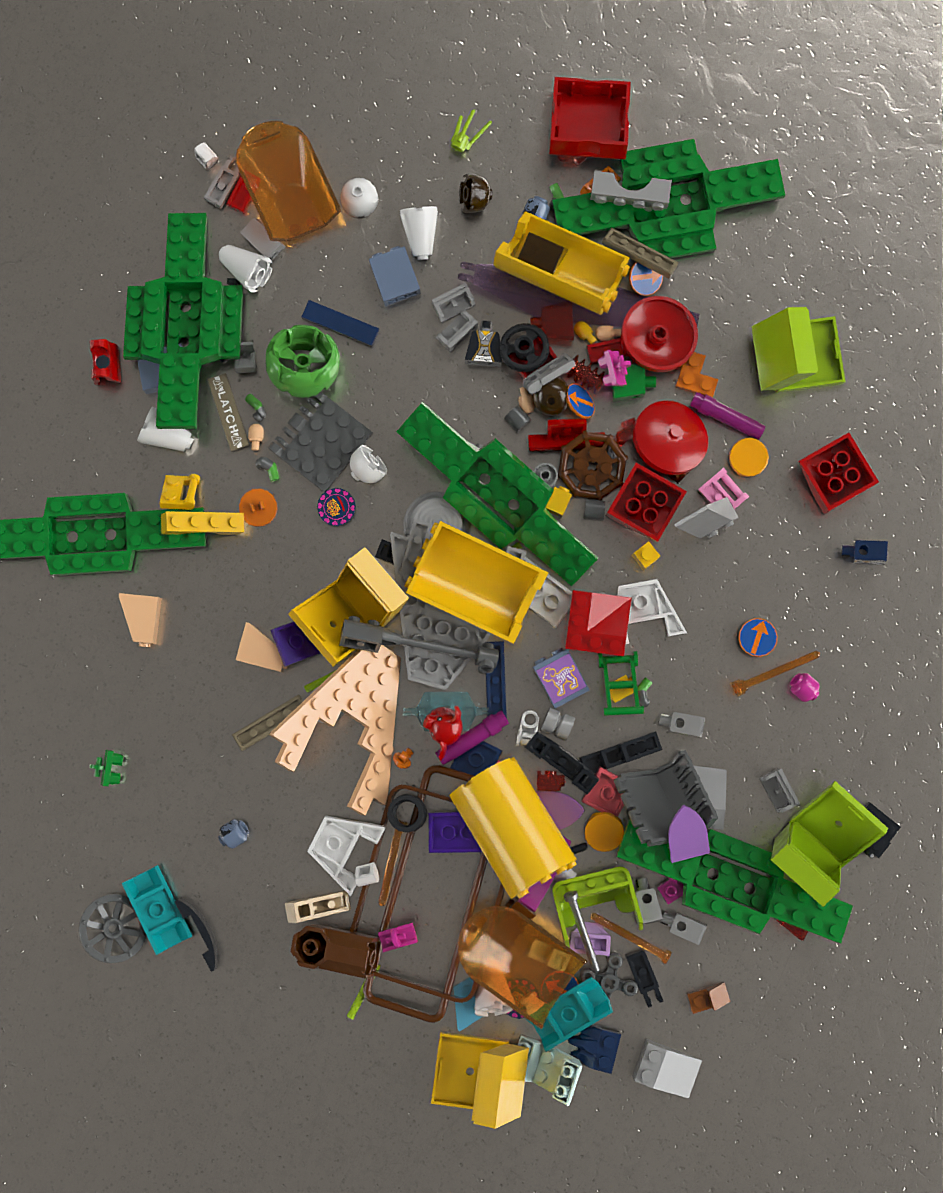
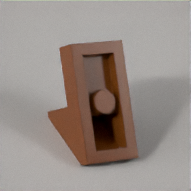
M725 982L686 993L693 1014L711 1008L717 1010L730 1002Z

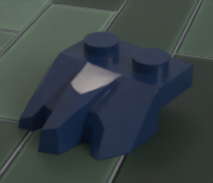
M591 1025L582 1030L579 1035H574L567 1039L569 1044L577 1047L576 1050L571 1051L570 1055L579 1059L582 1065L612 1074L621 1033Z

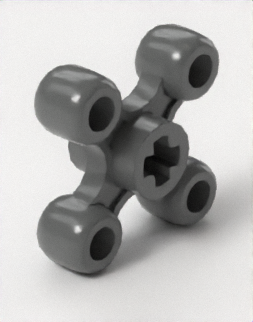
M616 952L610 953V956L607 957L608 968L604 973H594L591 968H584L580 972L582 982L586 980L585 974L590 973L591 977L600 984L609 1000L611 994L616 990L624 992L627 996H634L638 991L635 981H624L617 977V970L621 967L623 959ZM618 958V962L615 964L611 963V960ZM606 978L613 980V984L611 986H609L608 984L604 985V983H606ZM629 985L633 986V989L631 991L627 990V987Z

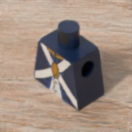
M855 540L854 546L842 545V557H853V563L884 565L887 561L888 541ZM864 549L867 554L862 555L859 550Z

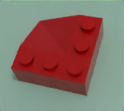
M849 432L798 461L814 499L823 514L879 483Z
M636 462L605 516L658 542L687 491Z
M573 590L565 649L624 656L632 597Z

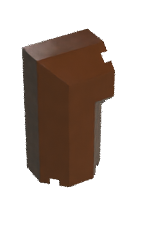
M315 924L305 926L300 932L293 935L290 952L296 957V962L301 967L319 968L369 979L374 975V973H371L372 969H377L381 945L377 944L380 941L379 937Z

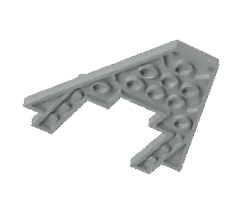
M414 518L409 537L393 532L390 533L396 584L409 598L400 610L402 637L477 651L478 647L482 646L492 633L406 593L407 588L404 585L407 578L413 576L416 569L413 567L417 556H422L424 552L421 549L426 538L429 539L433 525L432 523ZM507 546L505 551L524 560L526 551ZM404 645L408 680L443 690L449 687L472 659Z

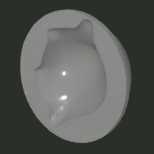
M430 492L412 502L406 511L403 528L405 536L409 537L413 519L415 518L432 524L442 521L470 535L471 522L443 499L444 492Z

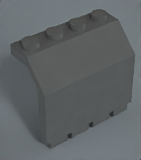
M686 750L679 751L671 762L657 769L623 773L614 779L618 793L621 794L622 802L626 810L629 811L630 820L634 828H638L636 833L641 844L647 843L648 847L668 844L670 824L675 814L683 805L697 812L707 829L718 819L716 810Z

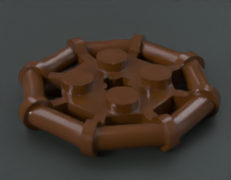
M584 430L582 431L583 433L560 448L562 452L558 476L565 483L573 497L578 496L601 501L602 498L613 490L623 486L628 455H625L612 434L606 435ZM589 440L600 441L604 443L601 447H596L590 445ZM585 441V447L577 453L572 451V449ZM608 445L617 457L611 458L605 450ZM570 454L574 457L572 468L567 469ZM589 461L598 463L595 470L587 469ZM618 462L617 474L615 477L611 474L612 464ZM568 474H575V476L579 480L577 486L573 483ZM608 478L613 480L612 483L600 490L599 485ZM583 484L593 485L596 491L583 490L581 487Z

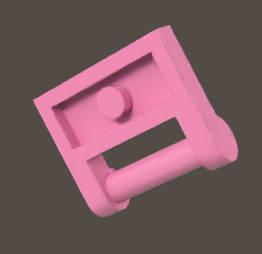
M725 468L721 469L698 489L699 493L709 504L728 497L734 509L749 497L727 475ZM720 478L738 498L736 501L717 482Z

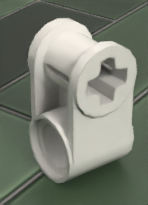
M527 710L522 714L516 746L520 744L526 745L530 740L523 739L522 737L532 738L538 732L539 717L535 711ZM527 714H533L536 717L535 722L531 725L526 724L524 721Z

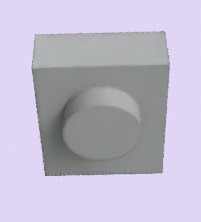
M241 342L240 359H235L236 373L255 372L256 353L253 342Z

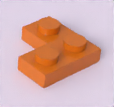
M696 352L692 354L688 361L682 365L676 388L713 397L718 379L700 374L706 355Z

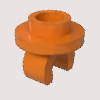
M409 748L401 753L396 752L393 755L395 765L399 768H409L411 765L410 758L414 753Z

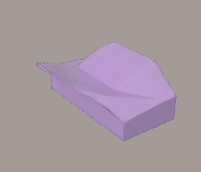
M584 922L595 955L610 956L611 935L604 930L601 923ZM577 927L571 932L570 953L586 954Z

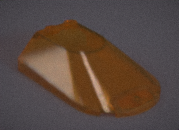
M268 121L254 126L242 137L236 152L238 170L270 241L290 242L326 227L341 212L340 205L315 151L302 130L296 126L284 124L283 121Z
M491 906L476 912L463 926L458 940L459 959L463 969L470 978L540 1029L544 1027V1022L551 1008L572 977L588 962L525 915L506 906Z

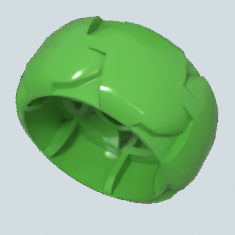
M294 325L290 329L280 330L271 339L266 349V371L273 385L280 391L288 392L294 397H313L318 395L323 389H329L336 380L339 372L340 355L335 341L329 334H323L314 326ZM308 350L311 352L308 355L303 353L295 355L293 351ZM279 358L294 360L293 371L283 366L279 362ZM326 362L324 367L311 372V363Z

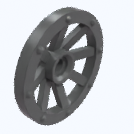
M112 894L100 897L93 901L81 916L78 929L80 942L85 951L92 958L100 962L119 963L128 960L141 949L147 935L140 921L139 931L123 928V925L137 917L127 896ZM116 902L112 918L110 919L102 904ZM122 904L129 906L134 911L123 919L118 920ZM96 908L104 921L103 924L88 920ZM111 925L115 927L113 933L109 931V926ZM87 927L102 930L100 934L88 940ZM121 934L138 937L130 949L120 936ZM106 937L104 954H101L92 946ZM113 939L124 952L123 954L110 956Z

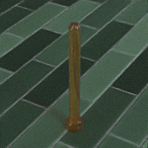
M398 820L403 825H407L408 823L403 820ZM396 829L378 901L380 906H385L402 836V832Z
M597 913L591 915L593 921L661 958L662 963L666 964L672 953L668 949L666 951L661 950Z

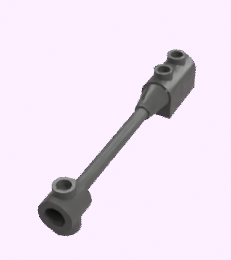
M350 616L348 620L344 619L339 646L375 653L379 652L381 645L402 644L475 659V665H478V670L483 673L493 672L499 656V650L494 649L492 643H483L482 646L478 647L477 651L402 637V635L379 626V622L376 620L362 623L357 616Z

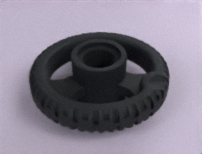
M521 323L509 328L503 334L499 346L503 362L517 372H531L538 369L546 361L550 349L549 340L543 330L529 323ZM526 331V335L519 336L514 344L508 342L514 334ZM538 337L543 344L540 356L534 354L533 340ZM523 345L529 346L525 351L520 350V347ZM516 353L519 359L527 360L528 363L524 365L517 364L508 356Z

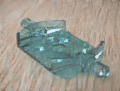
M424 692L417 707L403 708V711H411L403 712V716L417 717L423 727L426 716L432 710L438 707L450 706L455 711V706H458L461 711L462 731L469 730L476 716H489V712H482L489 711V707L475 706L468 692Z

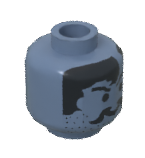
M534 196V198L527 200L522 214L526 211L546 220L550 212V206L544 198Z
M233 819L220 827L218 839L223 846L233 849L247 840L249 830L243 821Z

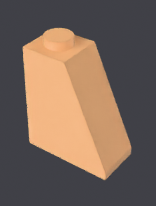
M119 593V599L133 642L139 643V647L149 648L151 644H157L162 598Z
M246 622L236 660L282 673L284 669H288V666L284 667L276 643L254 625Z

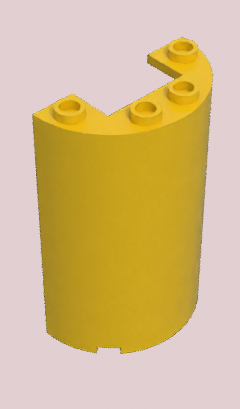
M525 211L518 220L512 240L509 244L503 241L496 250L494 266L501 271L602 315L604 312L607 313L612 302L615 301L618 295L616 290L622 276L626 277L630 266L627 265L630 257ZM529 232L568 249L554 274H550L518 259Z
M439 521V523L434 522L430 531L432 536L430 539H425L421 548L424 552L421 557L417 556L413 567L416 568L413 576H409L404 585L407 588L406 593L514 644L522 628L521 623L549 572L442 521Z
M515 757L505 759L472 777L466 785L462 784L449 795L511 899L516 896L520 899L529 893L528 889L539 881L541 884L547 882L552 878L551 874L554 872L559 875L577 865L575 862L577 858Z

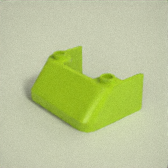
M615 867L559 881L553 886L554 902L566 949L570 948L566 928L576 925L570 904L564 899V894L569 891H577L579 897L576 900L579 909L615 900L616 907L620 912L635 913L639 931L643 930V919L629 871L624 867Z

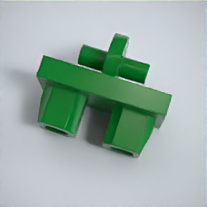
M105 750L103 765L102 757L96 758V764H90L89 768L95 769V777H100L102 770L100 785L109 787V784H120L121 773L111 772L112 765L122 766L123 755L114 753L112 750Z

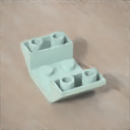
M521 1035L518 1046L529 1048L525 1082H533L553 1093L552 1098L569 1106L582 1069L580 1060L555 1047L545 1052L541 1041Z

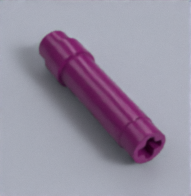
M698 392L695 393L690 406L697 409V412L707 417L710 416L758 440L760 439L766 428L765 425L717 402V399L707 394L704 396Z
M499 711L494 715H489L481 723L462 734L455 743L447 746L445 757L440 761L444 766L488 737H493L501 732L502 728L509 724L504 713ZM440 749L435 752V754L437 755L438 759H439Z

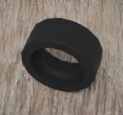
M400 795L392 800L388 807V820L392 827L398 831H417L426 821L427 809L424 802L417 796ZM403 802H412L418 808V818L412 825H403L397 819V808Z

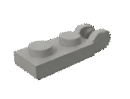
M232 154L224 166L222 165L204 196L206 201L222 209L246 166V162L242 160L238 163L235 171H232L231 168L236 159Z
M564 353L523 379V387L529 393L534 394L541 390L542 385H545L561 374L569 372L576 364L569 355Z

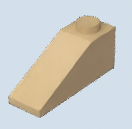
M346 891L285 903L288 923H299L351 910L349 896Z

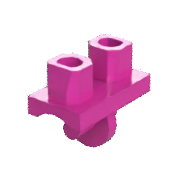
M605 351L604 356L598 359L601 369L608 368L609 371L608 375L603 376L604 385H627L625 375L628 374L627 368L631 366V361H624L623 355L619 356L618 351Z
M413 923L378 933L383 952L418 942Z

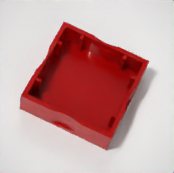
M555 77L549 154L626 159L631 82L612 80L590 81L582 78Z

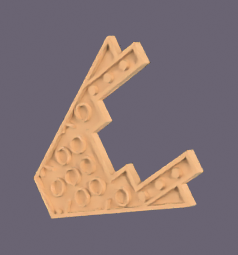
M381 645L378 653L358 649L270 732L269 735L283 743L275 763L288 771L294 772L318 719L328 726L334 727L342 711L365 726L357 744L371 753L347 807L360 815L366 816L372 800L381 805H386L393 753L401 657Z

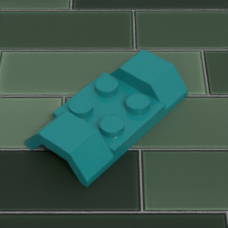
M158 865L122 883L156 955L192 937Z
M590 977L544 1004L532 1015L525 1016V1019L534 1026L542 1039L543 1048L547 1052L611 1014L613 1010L610 1000L600 984Z

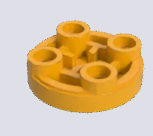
M754 438L739 440L729 452L730 465L741 477L756 476L768 464L769 455L767 448L762 442Z
M608 812L593 813L585 825V839L593 849L601 852L612 851L620 845L624 835L621 819Z

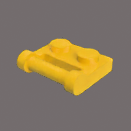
M190 474L189 476L166 475L159 502L160 509H194V497L197 485L200 483V476L197 474ZM187 485L189 486L187 497L182 500L184 487Z

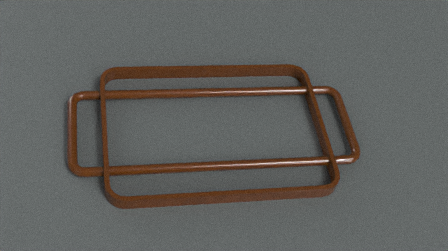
M440 765L430 766L423 774L420 788L410 785H398L390 791L380 825L387 826L388 807L398 791L408 789L418 792L417 797L423 802L425 795H429L453 803L450 797L427 790L431 775L439 773L467 782L474 775ZM416 805L414 806L409 825L416 822L419 812ZM415 831L407 832L379 932L388 930ZM384 833L378 844H374L369 863L375 862L376 865ZM483 852L480 857L444 991L442 992L386 974L373 968L371 973H374L372 978L365 980L363 988L364 997L368 1002L426 1022L435 1023L444 1017L449 1000L463 1003L475 996L505 892V888L501 883L470 994L467 997L452 995L453 984L488 862ZM370 884L362 886L350 929L351 932H357ZM376 976L441 997L438 1012L431 1015L374 996L371 993L374 977Z

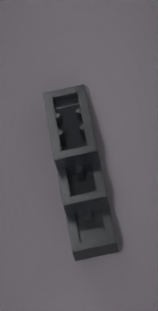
M655 731L582 756L579 760L593 773H596L599 767L609 769L663 749Z

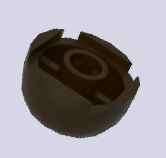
M465 174L463 176L465 181L460 183L459 202L460 204L464 203L465 209H462L464 213H478L486 208L489 200L492 199L493 192L486 179L480 175Z
M559 377L542 385L541 390L534 393L532 397L535 407L545 415L554 416L561 414L568 407L566 401L568 385Z

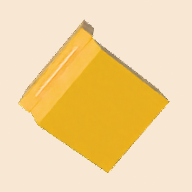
M364 547L346 562L337 580L293 608L288 615L334 667L357 650L339 646L344 619L348 620L350 616H357L362 623L376 620L379 622V626L384 627L397 616L409 598ZM330 622H333L336 627H332Z
M440 1031L431 1104L473 1109L471 1120L474 1121L473 1124L494 1129L521 1117L529 1048L509 1044V1040ZM467 1068H473L474 1073L468 1075L466 1073Z

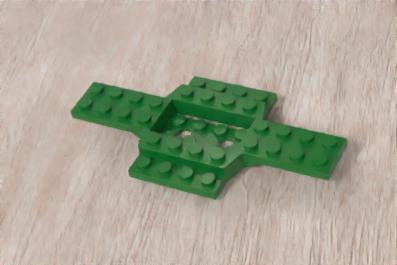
M695 139L629 150L627 151L626 159H620L623 171L621 186L627 190L644 188L650 183L652 178L672 180L671 183L699 178L695 182L671 186L667 209H653L648 212L644 208H636L630 204L618 206L613 202L596 203L594 200H590L591 193L554 199L552 204L556 224L578 235L606 231L611 228L628 229L634 240L672 259L716 251L717 247L713 233L716 212L727 208L781 199L786 195L778 159L709 171L701 156L697 153ZM688 195L691 198L690 204H682L680 201L681 196Z
M168 213L165 277L145 282V286H128L123 358L125 360H146L159 364L157 429H197L201 366L220 359H240L243 286L223 285L220 281L205 277L206 213ZM168 292L170 294L167 335V353H164L166 303ZM184 303L191 305V309L187 312L180 310L181 305ZM182 338L189 340V344L186 347L178 345Z

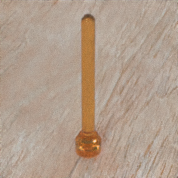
M818 651L811 652L746 681L740 679L731 683L733 690L737 696H741L746 693L745 691L749 687L820 657V653Z

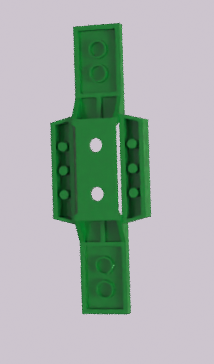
M424 402L415 409L396 431L451 480L443 499L500 549L518 539L570 586H573L598 560V557L562 526L546 509V505L554 490L496 438L479 449L466 441ZM481 474H488L490 482L483 484L479 479ZM459 481L466 483L514 526V530ZM512 499L517 500L520 504L519 508L511 509L508 504L509 501Z
M126 493L47 497L43 517L0 520V559L45 557L50 575L53 576L132 571L135 552L206 547V533L162 534L161 515L166 511H205L203 507L192 510L133 511ZM126 514L125 517L71 521L55 520L57 518ZM109 529L116 531V537L113 540L106 538V532ZM72 531L78 535L75 542H69L67 539L68 534Z
M629 819L616 857L684 884L682 905L756 934H760L769 919L773 918L836 943H842L853 905L832 898L823 907L797 883L784 879V871L771 861L772 852L709 829L707 833L710 852L769 874L771 877L768 878L709 854L672 863L669 843L649 847L647 843L641 844L636 833L638 828H634ZM711 868L716 869L718 872V877L715 880L708 878L707 873ZM747 883H752L755 886L753 894L749 895L745 892L744 887ZM693 885H695V886H697V887H700V888H702V889H705V890H707V891L713 892V893H715V894H718V895H720V896L726 897V898L731 899V900H733V901H736V902H738V903L744 904V905L749 906V907H751V908L757 909L758 911H755V910L750 909V908H748V907L742 906V905L737 904V903H735V902H732V901H730V900L724 899V898L719 897V896H717V895H714V894H712V893L706 892V891L701 890V889H699V888L693 887Z

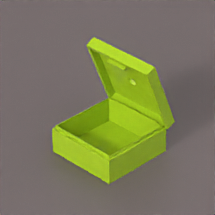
M787 307L751 326L761 391L777 390V393L838 385L846 382L835 316L810 320L807 307Z
M834 781L792 816L789 824L775 837L771 861L824 907L840 891L841 868L884 836L888 828ZM835 821H840L842 826H838Z

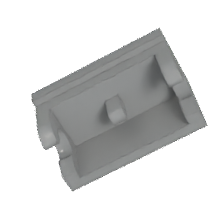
M255 217L240 232L263 256L274 259L286 247Z
M466 282L432 300V306L442 323L459 315L464 310L476 306Z
M464 310L436 336V339L451 353L472 333V330L478 327V322Z
M777 768L759 778L777 813H783L800 804L781 768Z

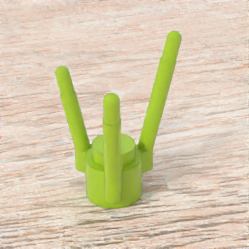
M472 109L461 132L459 130L463 116H459L454 135L451 139V147L461 153L465 149L469 151L473 143L492 124V121H489L468 141L469 137L465 133L475 113L474 109Z

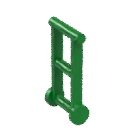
M633 651V655L603 656L602 653H598V668H603L607 708H603L604 716L644 714V706L639 705L635 667L638 666L637 651ZM630 663L632 680L609 681L607 664ZM633 688L635 706L612 707L610 689Z

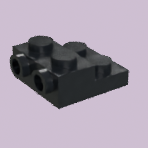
M868 802L865 808L880 820L888 830L884 836L863 852L872 859L873 857L880 858L901 827L872 803Z

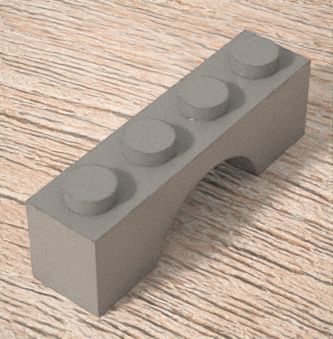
M594 171L590 200H594L596 203L613 202L618 206L630 204L636 208H644L646 206L652 207L654 210L667 209L669 204L672 180L652 178L650 183L643 189L631 191L618 184L614 173Z

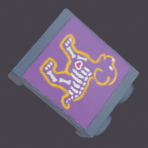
M562 648L552 652L553 657L547 660L543 657L535 661L536 666L532 667L554 709L589 691L569 650L563 651Z

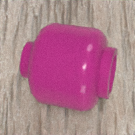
M798 673L792 678L790 690L802 702L813 701L818 697L820 684L808 673Z

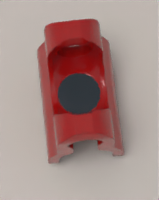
M107 339L90 340L93 364L91 375L94 384L100 385V377H104L108 381L121 383L120 351L118 345L109 342Z

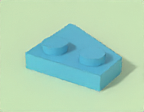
M471 976L454 986L455 996L467 997L470 994L474 983ZM475 996L463 1003L455 1002L457 1029L459 1032L483 1017L475 1015Z

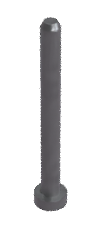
M569 891L564 894V899L570 904L592 971L598 973L600 967L576 900L579 897L577 891Z

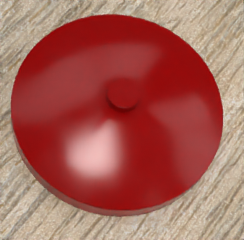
M651 296L638 301L627 312L621 327V340L626 353L637 365L653 372H669L681 367L692 356L698 342V329L693 315L683 304L669 297Z
M675 401L652 403L640 413L634 423L633 441L635 448L643 461L656 471L669 475L685 474L693 470L706 455L708 434L705 425L692 409Z

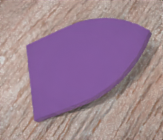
M536 791L559 830L572 825L585 811L576 800L564 793Z
M683 805L675 814L668 833L672 863L710 853L708 833L704 821L697 812Z

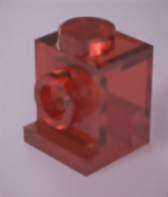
M537 770V791H561V787H565V775H559L557 771H545V774H541V770Z

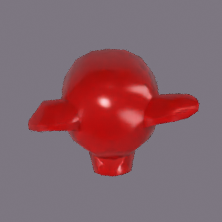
M455 706V711L446 707H438L432 710L423 722V727L430 731L433 740L440 744V761L445 757L447 746L455 743L463 730L461 711L458 706Z

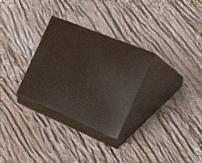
M529 232L518 259L550 274H554L568 249Z

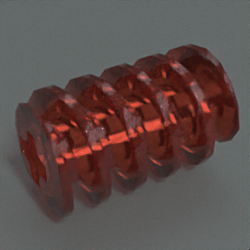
M577 354L573 358L576 366L571 368L567 377L571 378L575 375L574 382H578L581 379L580 385L582 387L588 383L587 390L589 391L594 387L593 393L596 395L604 385L603 376L605 372L597 374L598 367L591 370L592 363L585 366V359L578 362L579 355Z

